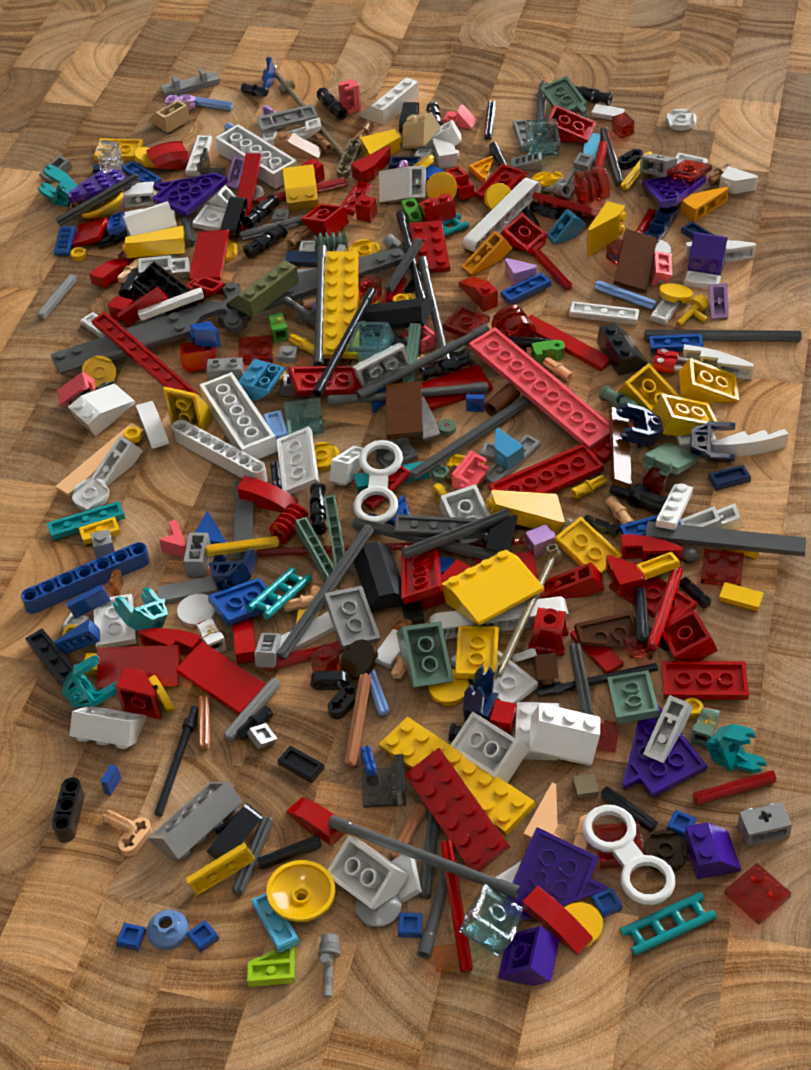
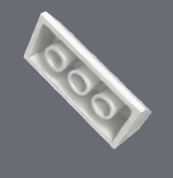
M406 77L361 113V117L381 125H386L402 111L403 102H413L419 97L418 81Z

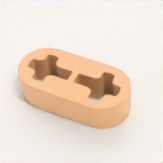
M147 818L135 819L133 821L135 829H132L129 834L124 833L119 839L118 846L123 856L132 857L136 855L152 834V826ZM144 826L146 827L145 830L141 829L140 831H138V828H143ZM131 843L133 844L132 847H131V846H127V847L125 848V845H126V844H127V845H130Z

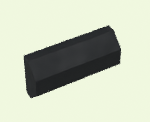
M154 261L131 283L132 287L143 296L156 287L168 299L192 291ZM199 300L165 313L169 315L196 306Z
M426 297L370 304L362 321L365 320L368 324L378 325L387 330L408 328L410 323L425 326L435 304L432 299Z
M379 541L366 543L353 562L371 612L407 605L404 604L401 598V578L390 547Z

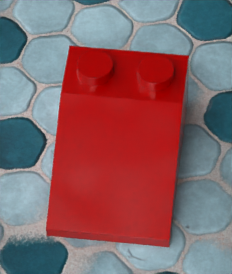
M555 105L541 136L554 142L587 143L597 122Z

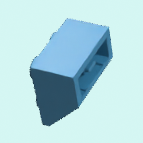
M253 359L238 382L250 400L258 401L271 392L285 371V367Z

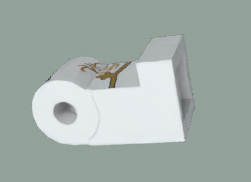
M212 618L196 624L197 631L204 643L210 647L220 643V646L214 649L219 653L227 650L225 638L217 629Z

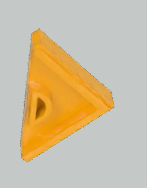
M490 156L468 165V170L484 183L490 173L494 157Z

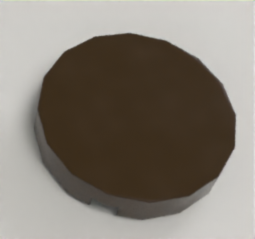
M368 640L354 641L345 649L341 657L342 671L348 673L352 679H359V676L364 673L369 675L376 666L375 660L378 658L377 648Z
M660 830L653 832L645 840L643 855L655 856L664 860L672 868L673 872H676L687 861L688 846L682 837L677 836V833ZM650 866V868H652V869H654V870H656V871H658V872H661L659 869Z

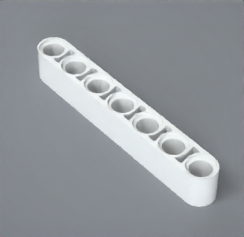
M524 178L464 237L462 247L475 252L494 231L500 233L534 199L532 198L533 192L540 193L541 183Z
M177 420L172 424L175 441L178 444L242 479L245 475L267 482V473L263 462L185 420Z
M563 597L538 599L525 628L533 626L538 607L566 611L567 621L570 616L565 599ZM528 601L516 605L481 625H477L457 610L433 614L429 621L430 623L441 621L445 639L457 638L458 626H499V632L515 630Z

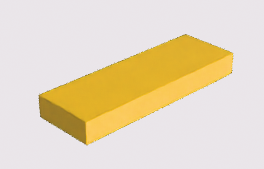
M242 843L186 877L187 883L198 896L254 862L255 858L247 845Z

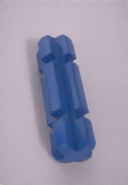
M368 745L366 747L362 746L360 748V755L365 774L368 777L371 775L375 776L377 768L371 747Z

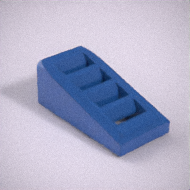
M60 226L54 255L70 256L73 248L72 242L76 235V228L74 226Z
M87 620L55 640V645L65 654L99 642L100 629L91 620Z

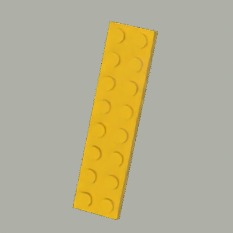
M326 251L323 321L324 359H331L358 309V251ZM358 327L341 359H357Z
M408 716L379 743L382 751L408 769H412L437 748H440L497 829L505 836L536 806L534 800L501 778L493 777L470 762L459 750Z

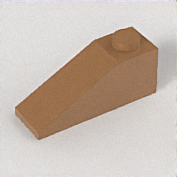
M278 131L274 138V146L294 158H314L319 160L323 153L322 148L293 133Z

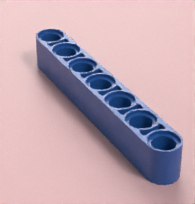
M142 542L131 544L25 589L21 593L25 610L31 614L40 612L101 584L103 585L147 566L150 562L147 547Z

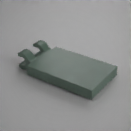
M568 76L540 87L541 93L552 108L557 105L574 113L579 112L585 118L588 117L586 113L588 112L586 108L587 102Z
M667 442L646 453L643 458L645 463L642 466L651 469L653 466L662 469L659 474L668 476L670 473L677 475L699 463L700 455Z

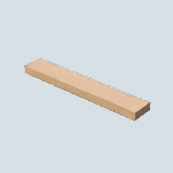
M133 423L129 424L55 486L56 490L68 498L72 497L74 488L83 480L92 477L120 435L124 437L123 432L127 428L138 427L141 430L142 437L145 435V430Z

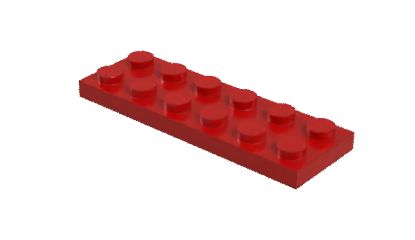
M583 443L488 484L489 491L500 490L552 494L604 471V465L588 446Z
M437 748L405 773L469 868L480 872L511 848L440 748Z

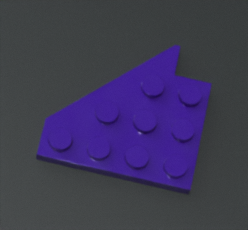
M112 169L108 173L100 170L67 193L70 203L91 199L126 177L118 169Z
M687 172L642 180V187L660 208L668 209L679 204L706 183V175L691 177Z
M211 173L156 183L153 187L158 193L152 197V200L156 204L168 201L171 210L188 217L226 185L228 178L218 173Z
M658 705L659 714L661 715L662 709H661V707ZM659 717L638 720L623 780V790L641 783L651 798H654L707 770V764L682 733L664 763L643 754Z
M536 827L512 883L520 886L519 894L516 899L506 896L499 912L519 922L532 918L524 911L522 901L537 885L562 906L606 890L608 886L590 878L599 857Z

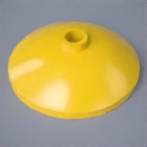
M121 191L81 214L82 217L92 220L103 217L108 219L120 206L124 194Z
M307 860L292 861L282 865L271 875L267 884V900L272 910L280 917L293 922H307L322 916L331 907L335 898V883L328 870L320 864Z

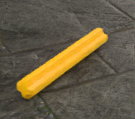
M646 152L644 155L652 154V152ZM640 160L621 183L620 187L623 191L629 190L642 173L640 172Z
M277 536L211 544L206 546L205 552L207 556L245 552L251 548H254V550L275 548L279 546V539Z

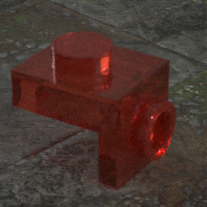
M637 635L624 638L623 642L630 659L647 656L648 660L653 659V654L656 650L648 649L646 646L647 642H639Z
M604 720V724L600 723V737L596 749L616 753L618 737L621 731L616 722Z

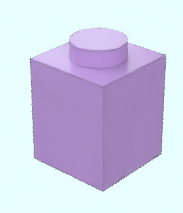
M546 524L525 532L526 547L529 551H533L534 558L546 553V547L549 544H555L553 540L556 535Z

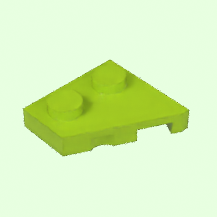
M296 946L281 953L273 949L264 956L249 961L248 987L296 983Z

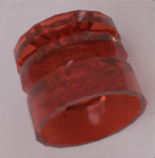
M599 166L591 168L589 172L583 170L582 172L574 173L573 185L575 195L581 205L592 203L594 199L596 201L609 199L610 182L604 167Z
M517 305L503 307L492 319V329L496 327L505 336H536L534 324L527 317L523 309Z

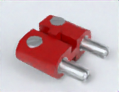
M658 349L653 362V368L657 372L674 374L675 371L679 372L683 367L678 366V362L686 363L689 357L680 356V352Z

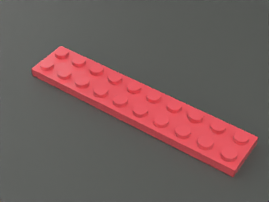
M496 327L469 343L470 350L505 380L513 384L519 392L580 444H586L591 450L610 436L609 422Z

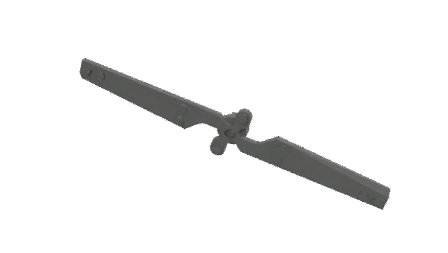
M395 247L359 257L358 279L398 266L405 255L401 248ZM317 268L298 273L299 282L261 312L286 304L283 302L285 296L295 301L316 294ZM229 282L223 287L224 296L227 299L224 302L208 301L127 328L126 330L149 349L189 337L190 325L201 323L203 320L214 316L218 317L220 327L226 328L230 333H236L246 328L247 322L252 320V318L229 305L228 302L242 292L237 283ZM104 336L50 355L56 369L60 374L81 369L85 361L93 356H105L111 360L127 354Z

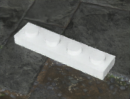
M674 484L656 519V527L676 529L693 493V487L686 484Z

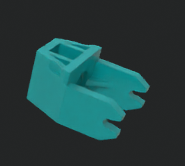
M46 165V169H43L45 176L59 184L55 188L48 183L42 182L41 187H38V191L43 196L52 200L53 205L67 207L70 204L67 193L78 185L64 171L53 165Z
M143 588L144 593L141 594V598L145 605L134 609L125 598L115 597L114 609L127 626L138 632L141 629L163 628L168 616L165 599H160L151 588Z
M97 655L91 656L77 665L75 664L64 681L62 694L74 708L99 705L117 693L115 687L117 682H113L97 691L84 675L99 664L98 660L100 658Z
M737 724L720 727L705 744L712 761L725 767L730 772L734 769H739L754 774L762 772L760 766H767L762 756L747 753L743 748V745L751 743L750 738L756 737L752 728Z

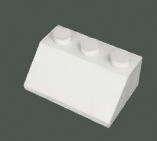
M168 201L123 216L127 237L177 227Z
M397 343L359 362L352 368L363 388L409 365L410 361L405 346L402 343Z
M539 703L531 715L530 752L587 766L592 765L600 737V717Z
M96 706L83 707L72 711L69 736L77 737V741L88 742L89 740H94L98 745H108L110 743L115 744L116 748L127 749L137 742L147 715Z
M352 836L347 837L328 868V872L337 884L373 910L396 896L409 876L408 873L363 841Z

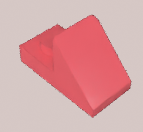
M463 104L460 105L457 113L448 111L443 119V124L453 120L457 127L472 129L476 122V118Z
M175 519L169 521L170 529L167 530L169 536L161 538L160 544L164 553L184 558L187 545Z

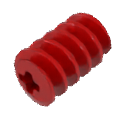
M297 503L288 504L278 518L274 520V523L269 526L271 536H277L280 544H286L288 539L292 537V534L296 533L295 521L304 517L308 518L307 510Z

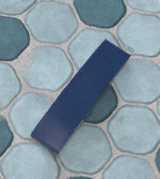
M673 206L668 209L660 208L655 212L654 219L649 222V227L643 234L656 237V243H658L670 229L680 208Z

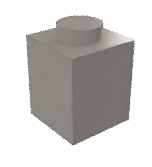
M109 529L90 534L97 559L115 552Z

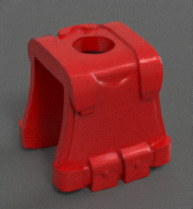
M538 607L535 622L532 626L533 635L528 643V650L533 648L538 655L556 653L557 656H564L565 647L562 636H569V627L566 624V611Z

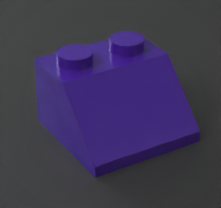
M695 232L687 271L721 276L724 269L728 237Z
M708 822L686 826L684 840L688 846V854L696 879L741 871V866L728 830Z
M541 926L508 935L498 978L530 986L551 982L560 939Z

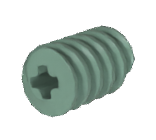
M347 231L344 233V236L338 232L337 237L334 232H332L331 237H329L327 232L324 237H322L321 232L318 237L315 235V251L317 252V246L321 244L325 245L328 251H333V248L336 251L339 244L345 245L348 249Z

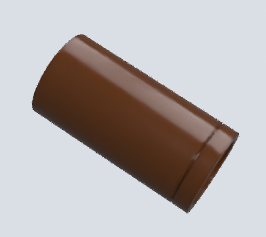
M508 383L484 403L485 411L490 416H494L520 397V392L513 384Z

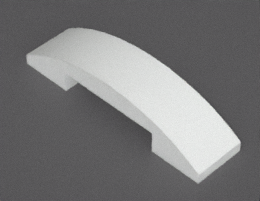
M320 117L305 121V127L287 132L306 140L321 129ZM277 129L263 132V140L274 145V138L278 133Z

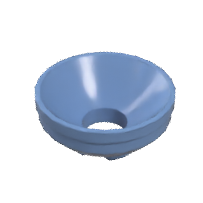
M171 909L155 914L147 926V936L150 943L160 950H172L179 947L186 940L187 932H189V925L184 915L179 911ZM164 919L172 920V925L169 928L163 929L159 926L160 922Z

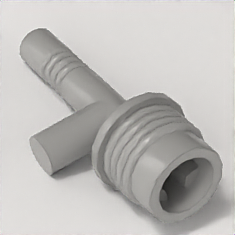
M560 178L553 186H541V192H551L556 198H563L570 195L571 187Z
M392 234L384 238L383 244L387 249L396 247L402 250V242Z
M328 933L321 935L318 956H320V960L324 965V998L332 997L334 958L341 956L339 936Z

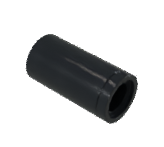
M138 268L131 270L119 290L120 297L131 300L135 298L138 291L132 287L131 283L140 275Z

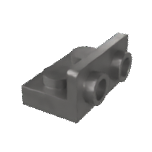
M409 437L390 440L402 451L403 461L401 465L418 460V453L410 445ZM383 448L375 450L376 460L382 468H387L393 464L395 460L393 452Z

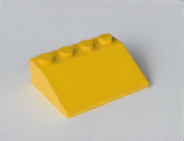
M508 550L500 551L497 555L485 559L478 565L468 568L457 576L450 577L447 581L441 583L446 604L477 625L491 620L544 591V586L524 563Z

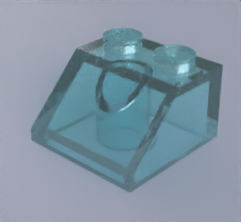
M557 119L526 120L527 154L542 152V156L558 155L561 144Z
M357 322L347 350L348 352H381L392 345L395 334L388 322Z
M320 398L284 402L288 435L308 426L312 430L313 435L325 433Z
M484 884L467 911L459 932L499 956L512 942L524 909Z

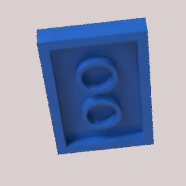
M259 577L208 595V602L229 626L264 613L256 608L252 612H248L246 606L268 587ZM266 599L262 603L272 606L275 602Z

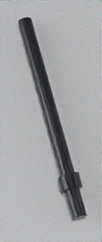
M657 663L588 677V686L608 682L607 677L649 670V673L658 671ZM575 681L552 683V686L538 688L536 692L538 697L550 694L560 695L563 694V691L577 689Z
M191 706L188 717L184 719L183 731L154 812L156 816H163L187 742L196 726L197 706Z

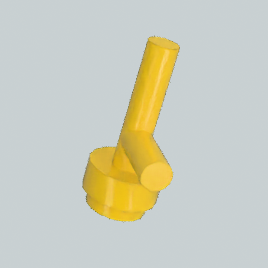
M701 294L694 296L690 301L691 308L676 322V325L681 327L692 315L705 323L708 317L702 312L708 307L707 298Z

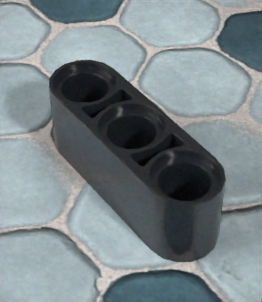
M403 102L399 119V133H403V124L410 115L419 114V102Z
M232 196L229 198L221 230L229 229L230 237H239L243 224L242 218L247 210V198Z
M70 777L63 781L52 820L55 835L63 843L71 841L76 835L85 798L81 783L75 777Z
M246 802L206 852L216 860L241 845L263 818V815Z

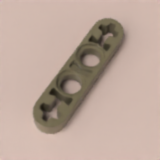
M353 138L348 141L336 168L337 178L345 177L347 179L352 173L351 163L357 161L362 150L360 139Z

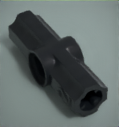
M611 483L609 489L610 494L627 500L628 504L634 508L643 506L659 513L667 500L664 496L650 492V489L642 483L631 485L629 489Z

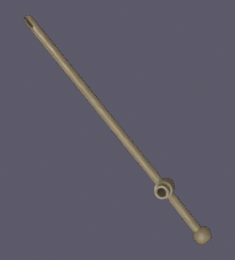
M273 64L274 75L281 84L279 85L280 92L282 94L285 92L289 93L299 107L306 106L293 90L295 89L293 80L286 81L278 72L277 65ZM321 124L320 133L328 139V142L333 145V149L342 157L344 151Z
M569 517L564 518L565 522L561 532L572 524L574 520ZM556 543L549 544L546 547L547 562L538 579L543 586L552 567L562 563L561 548ZM540 593L529 598L494 673L496 678L498 675L499 678L502 677Z

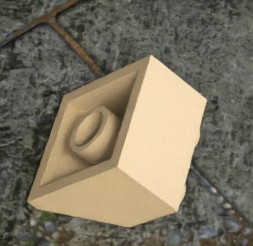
M432 112L418 115L412 114L407 118V121L403 124L404 149L426 146L441 128Z

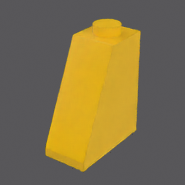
M395 129L360 137L361 149L365 157L387 146L390 147L391 155L401 150L400 143H402V138Z

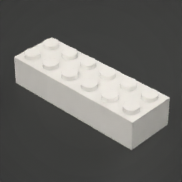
M239 124L215 137L218 153L230 161L233 160L234 155L245 158L246 153H260L262 159L258 178L274 189L284 185L282 168L297 166L296 159Z
M232 372L200 384L203 401L210 407L211 414L233 447L256 459H261L278 452L274 433Z

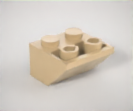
M177 100L155 112L149 119V122L169 133L190 121L188 105Z

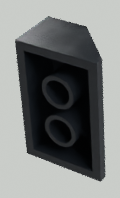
M616 323L599 327L597 344L603 353L607 355L618 375L637 372L648 364L630 335Z

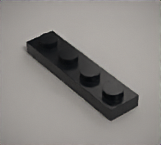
M42 628L26 637L25 640L63 688L64 681L72 671L73 665Z

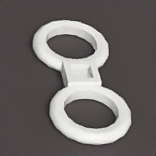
M374 441L366 445L360 453L359 464L362 470L369 475V484L367 489L361 491L356 496L353 504L354 513L358 518L383 524L391 520L396 514L398 501L394 493L388 489L389 476L401 467L403 456L399 447L390 441ZM383 448L393 452L395 460L391 466L385 469H374L366 461L368 455L376 449ZM371 495H382L390 501L389 509L380 516L365 514L361 509V505Z
M615 805L596 807L586 815L583 821V834L586 841L595 849L603 852H612L623 868L620 874L621 886L630 899L642 905H655L664 902L672 895L675 888L673 870L664 860L655 856L643 855L633 842L636 835V823L632 815L625 809ZM613 815L625 823L627 832L618 841L605 842L594 835L592 825L601 816ZM652 866L663 873L666 884L658 893L643 894L632 886L630 882L631 873L638 867Z

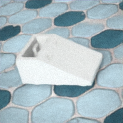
M407 166L379 171L380 203L401 202V200L414 197L416 202H422L426 199L425 166Z

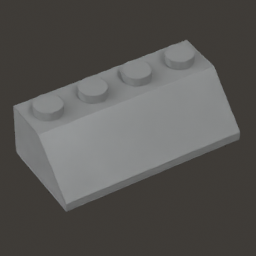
M211 781L154 831L148 839L170 859H184L190 854V849L195 844L202 843L207 838L206 834L211 830H216L217 827L223 824L222 820L226 816L233 815L243 801L228 781Z

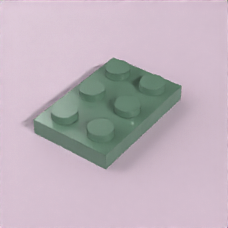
M649 670L607 677L617 724L660 717Z

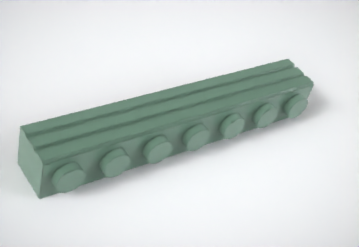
M410 323V327L407 328L408 336H406L407 345H405L410 364L417 361L421 324ZM416 371L403 377L400 383L415 382Z
M335 495L324 496L323 499L336 567L344 556L345 549Z
M307 517L297 519L294 527L324 582H326L335 568ZM340 580L335 589L340 588L342 580Z

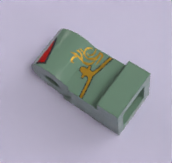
M706 706L702 707L700 716L692 730L691 743L706 747L705 744L715 733L720 710ZM697 734L707 737V740L699 739Z

